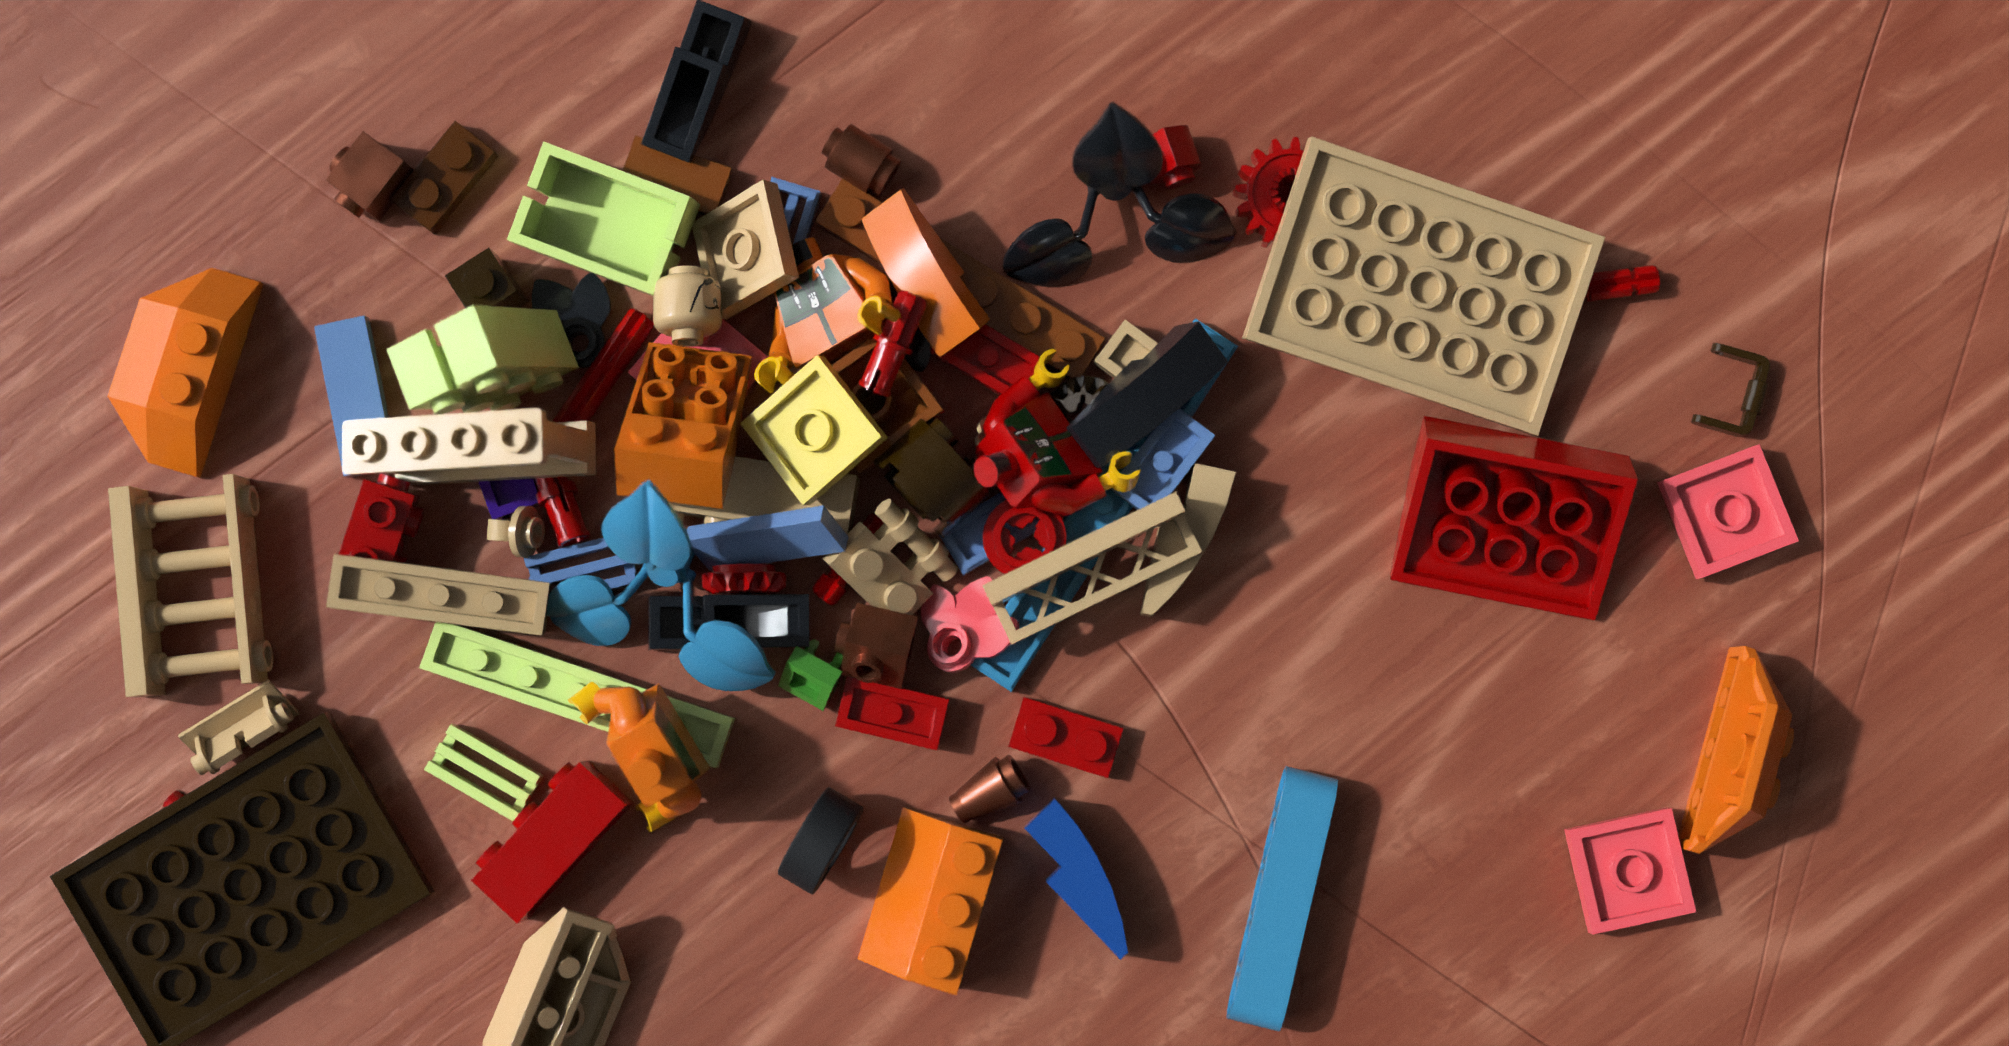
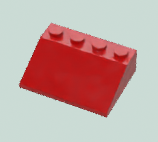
M1424 416L1411 463L1390 580L1595 621L1638 481L1630 456Z

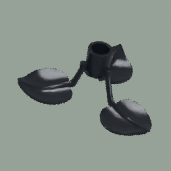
M1111 102L1097 123L1081 138L1073 152V171L1076 177L1087 185L1088 189L1080 226L1073 232L1068 222L1058 218L1044 220L1030 226L1015 239L1007 250L1003 259V272L1014 279L1045 287L1068 285L1082 277L1088 271L1093 258L1090 246L1082 241V239L1088 234L1096 199L1100 194L1108 200L1116 201L1124 199L1130 192H1134L1147 218L1155 223L1145 234L1146 246L1153 254L1166 261L1188 263L1211 257L1230 244L1237 233L1225 207L1216 199L1204 194L1190 193L1180 195L1167 202L1161 214L1155 211L1142 185L1152 182L1160 173L1163 166L1161 147L1151 131L1138 118L1121 106Z

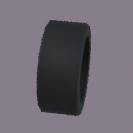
M830 787L824 790L789 846L778 868V875L813 895L825 880L863 813V806Z

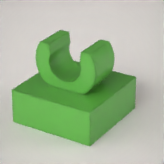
M813 639L809 642L810 647H805V650L796 646L786 662L778 686L824 711L841 677L842 671H840L843 655L837 652L832 662H824L814 656L820 642Z

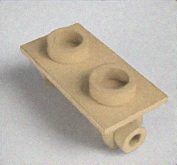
M268 679L178 734V737L196 754L190 760L197 773L200 775H204L207 772L215 774L220 771L221 766L241 755L242 749L249 745L252 748L278 731L280 733L288 729L287 723L299 715V711Z

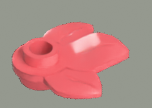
M985 576L970 583L955 597L948 590L936 584H933L929 589L933 594L921 607V620L930 633L927 643L928 656L931 662L939 669L949 673L963 671L976 658L996 657L1011 644L982 586L993 581L992 578ZM1010 617L1016 630H1018L1019 621ZM956 639H960L962 643L960 651L956 655L949 656V644Z

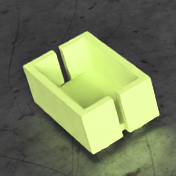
M543 141L527 186L548 196L546 205L544 206L534 199L523 196L507 240L526 249L653 296L656 282L661 277L666 276L668 269L678 266L681 257L674 254L672 250L675 244L685 247L701 204L688 195Z
M472 305L434 325L442 346H437L432 330H423L387 349L409 409H433L435 415L449 413L456 409H462L463 413L479 412L486 408H490L491 411L510 410L521 404L520 396L532 390L534 393H542L554 389L563 383L562 375L579 368L557 310Z

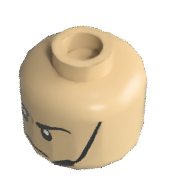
M676 266L668 269L666 276L661 277L656 282L653 295V323L657 331L672 337V344L676 346L694 347L703 344V337L715 334L720 329L722 324V290L719 282L709 276L708 270L697 266Z

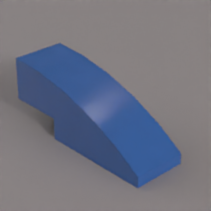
M1054 797L1025 825V830L1059 864L1046 878V882L1121 960L1128 953L1122 918L1112 887L1095 851L1081 829Z

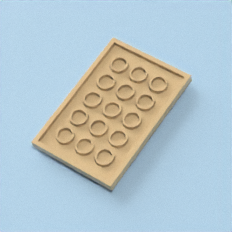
M1310 137L1307 140L1242 339L1530 435L1538 436L1605 237L1327 141Z

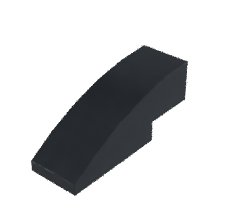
M696 0L680 48L675 46L641 145L688 163L692 162L728 86L751 27V20L704 1Z
M1199 321L1176 325L1143 359L1132 360L1066 429L1094 466L1101 468L1108 464L1115 454L1129 449L1183 406L1228 361Z
M809 594L693 596V623L696 631H698L701 625L709 621H728L745 629L758 641L762 648L810 647ZM649 596L648 650H681L685 644L690 642L685 637L683 629V596Z

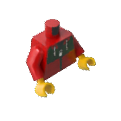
M1049 349L1040 356L1035 366L1034 374L1029 379L1025 376L1021 377L994 400L983 423L985 437L976 446V456L978 459L974 463V474L977 481L984 487L997 485L1009 504L1017 509L1036 507L1040 510L1066 516L1107 497L1105 491L1111 488L1118 492L1132 490L1138 482L1141 470H1136L1128 475L1118 472V469L1126 467L1132 458L1131 452L1122 451L1112 457L1108 472L1099 476L1103 472L1102 469L1094 466L1066 429L1070 423L1049 393L1040 395L1038 391L1042 387L1054 388L1060 385L1069 370V364L1059 373H1051L1045 368L1044 364H1047L1057 351Z

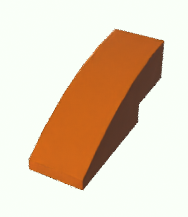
M904 188L861 219L883 268L897 293L901 290L908 291L927 301V307L918 327L939 357L975 333L990 320L960 278L965 272Z

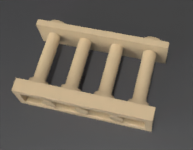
M235 474L223 475L224 494L153 502L148 497L147 490L131 486L108 488L126 697L166 695L165 683H168L170 677L240 670L241 684H262L268 680L267 672L271 671L273 667V652L269 641L264 640L253 519L259 513V498L256 488L253 485L250 486V479ZM226 515L229 541L227 546L158 553L156 549H153L151 528H154L157 522ZM231 566L233 597L163 605L161 601L157 600L156 580L160 578L161 574ZM235 618L238 649L167 657L162 652L160 632L167 625Z

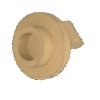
M519 506L512 514L510 520L488 519L487 540L509 541L510 549L516 557L528 558V556H532L543 543L545 525L536 509L532 506Z

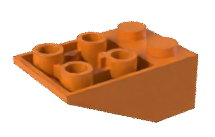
M648 343L615 446L617 495L630 496L640 485L650 480L668 502L718 509L723 508L733 471L752 356L672 344Z

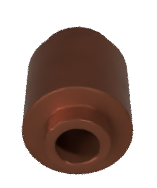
M850 124L844 131L838 127L835 128L821 154L827 157L825 163L827 170L861 191L869 193L871 190L879 196L888 188L901 165V160L892 155L893 149L853 124Z

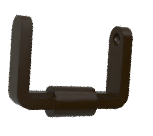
M1713 343L1711 347L1712 353L1755 365L1752 380L1748 381L1741 406L1743 413L1739 426L1698 414H1693L1691 423L1735 437H1741L1752 431L1756 416L1762 415L1770 386L1766 383L1770 363L1763 355L1720 343Z

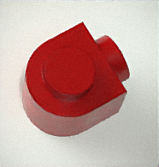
M1188 125L1163 127L1153 133L1162 150L1163 166L1158 176L1146 185L1165 183L1166 189H1173L1195 180L1194 171L1198 170L1202 164Z

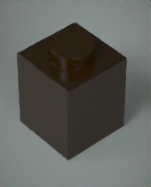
M489 247L445 275L466 309L472 305L520 308L529 302L503 259Z

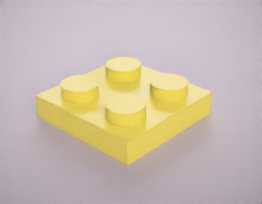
M820 355L815 356L740 423L801 504L809 506L888 438L828 360Z

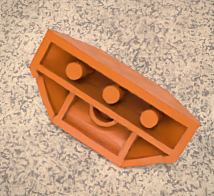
M210 268L139 299L108 398L148 463L194 477H201L263 283Z
M1747 646L1729 647L1678 834L1681 849L1684 851L1699 854L1765 818L1767 809H1772L1777 802L1780 792V780L1776 778L1781 758L1787 757L1793 744L1794 729L1790 728L1793 714L1754 648Z

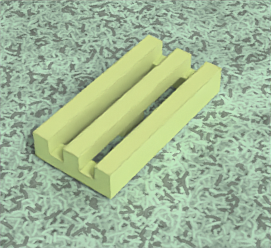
M450 724L445 733L447 734L445 739L439 743L434 751L436 752L435 756L427 763L424 770L514 821L527 806L544 775L461 727ZM457 741L527 780L524 788H520L453 749ZM447 759L517 800L512 806L443 766Z

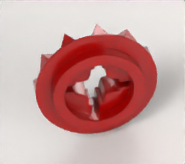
M1007 500L993 509L983 529L985 553L993 566L1002 574H1007L1066 545V529L1059 514L1040 510L1036 507L1017 509L1011 506ZM1035 518L1038 519L1034 538L1039 542V546L1045 550L1041 552L1036 548L1033 550L1030 547H1025L1014 558L1010 555L1014 551L1013 546L1016 540L1010 534L1011 532L1005 528V525L1008 524L1012 528L1017 527L1023 530L1028 524L1031 525Z
M769 564L712 566V572L702 574V587L712 594L757 595L778 593L786 588V573L776 572V566Z

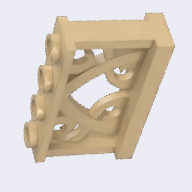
M539 408L347 420L342 425L343 472L349 475L394 473L395 477L411 482L410 485L596 475L595 423L587 420L570 422L546 420V412Z

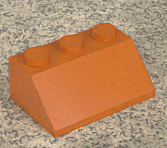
M903 807L858 959L904 980L957 996L1003 837Z

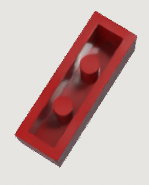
M590 761L579 762L575 767L570 762L564 765L548 783V786L553 790L540 805L533 801L526 806L512 822V825L517 829L516 832L504 845L498 840L494 842L476 861L481 870L471 881L517 924L528 920L634 804L628 796Z

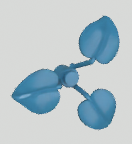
M650 480L645 481L630 496L616 504L608 512L602 524L603 538L614 554L628 563H644L640 572L620 594L614 596L610 586L603 579L597 576L578 575L560 582L549 594L546 615L551 618V621L556 626L582 642L595 646H608L620 642L629 632L631 617L621 605L631 598L647 577L662 587H671L682 582L683 629L685 637L690 640V642L682 647L679 653V660L685 670L698 682L723 691L753 689L768 683L775 676L776 672L769 665L758 641L742 627L728 621H709L701 625L698 631L694 628L693 582L696 573L689 567L695 553L692 551L687 529H685L678 514Z

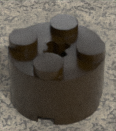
M920 419L883 454L876 458L874 464L877 468L881 469L888 464L892 470L884 477L923 519L928 517L932 522H935L937 519L940 521L933 529L944 538L977 508L990 493L987 487L982 486L975 477L974 463L976 460L974 458L969 460L967 457L962 459L952 448L958 443V440L951 431L938 419L931 421L929 424Z

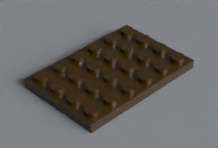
M330 712L322 713L50 875L51 880L147 1046H178L435 892Z

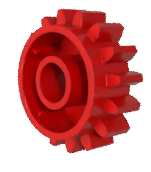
M1293 137L1288 149H1283L1277 139L1271 140L1269 155L1256 148L1250 157L1255 168L1249 165H1242L1238 176L1247 184L1235 185L1233 190L1234 197L1244 199V203L1236 208L1235 215L1236 217L1248 218L1249 224L1245 233L1247 235L1254 234L1255 232L1263 236L1261 246L1267 248L1272 241L1274 242L1286 203L1282 202L1281 198L1278 197L1277 189L1282 186L1293 185L1304 150L1300 149L1299 137Z

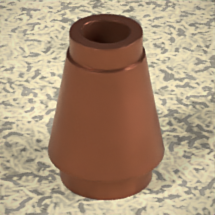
M1007 755L1001 760L994 757L960 787L956 793L949 796V801L958 818L965 824L972 819L975 820L1021 803V796L1030 791V785L1022 769L1011 755Z

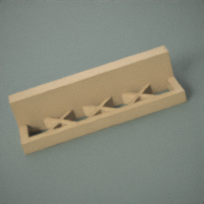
M1174 492L982 585L1011 645L1201 554L1202 550L1184 515L1185 509L1177 493ZM1174 520L1187 548L1169 557L1147 550L1153 530ZM1146 533L1142 547L1127 543ZM1116 547L1139 554L1132 575L1121 580L1099 573L1106 552ZM1144 556L1159 561L1140 570ZM1098 557L1094 571L1079 566ZM1069 570L1091 577L1085 597L1074 603L1052 596L1058 576ZM1051 579L1046 594L1032 589ZM1097 579L1111 584L1092 594ZM1022 593L1043 599L1037 621L1016 630L1003 602ZM1049 602L1064 607L1045 616Z
M334 554L326 607L542 636L546 632L548 618L546 612L551 582Z

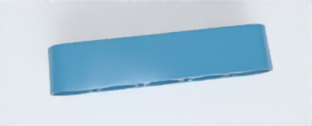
M1285 766L1230 991L1226 1014L1229 1020L1278 1032L1283 1025L1337 795V778Z

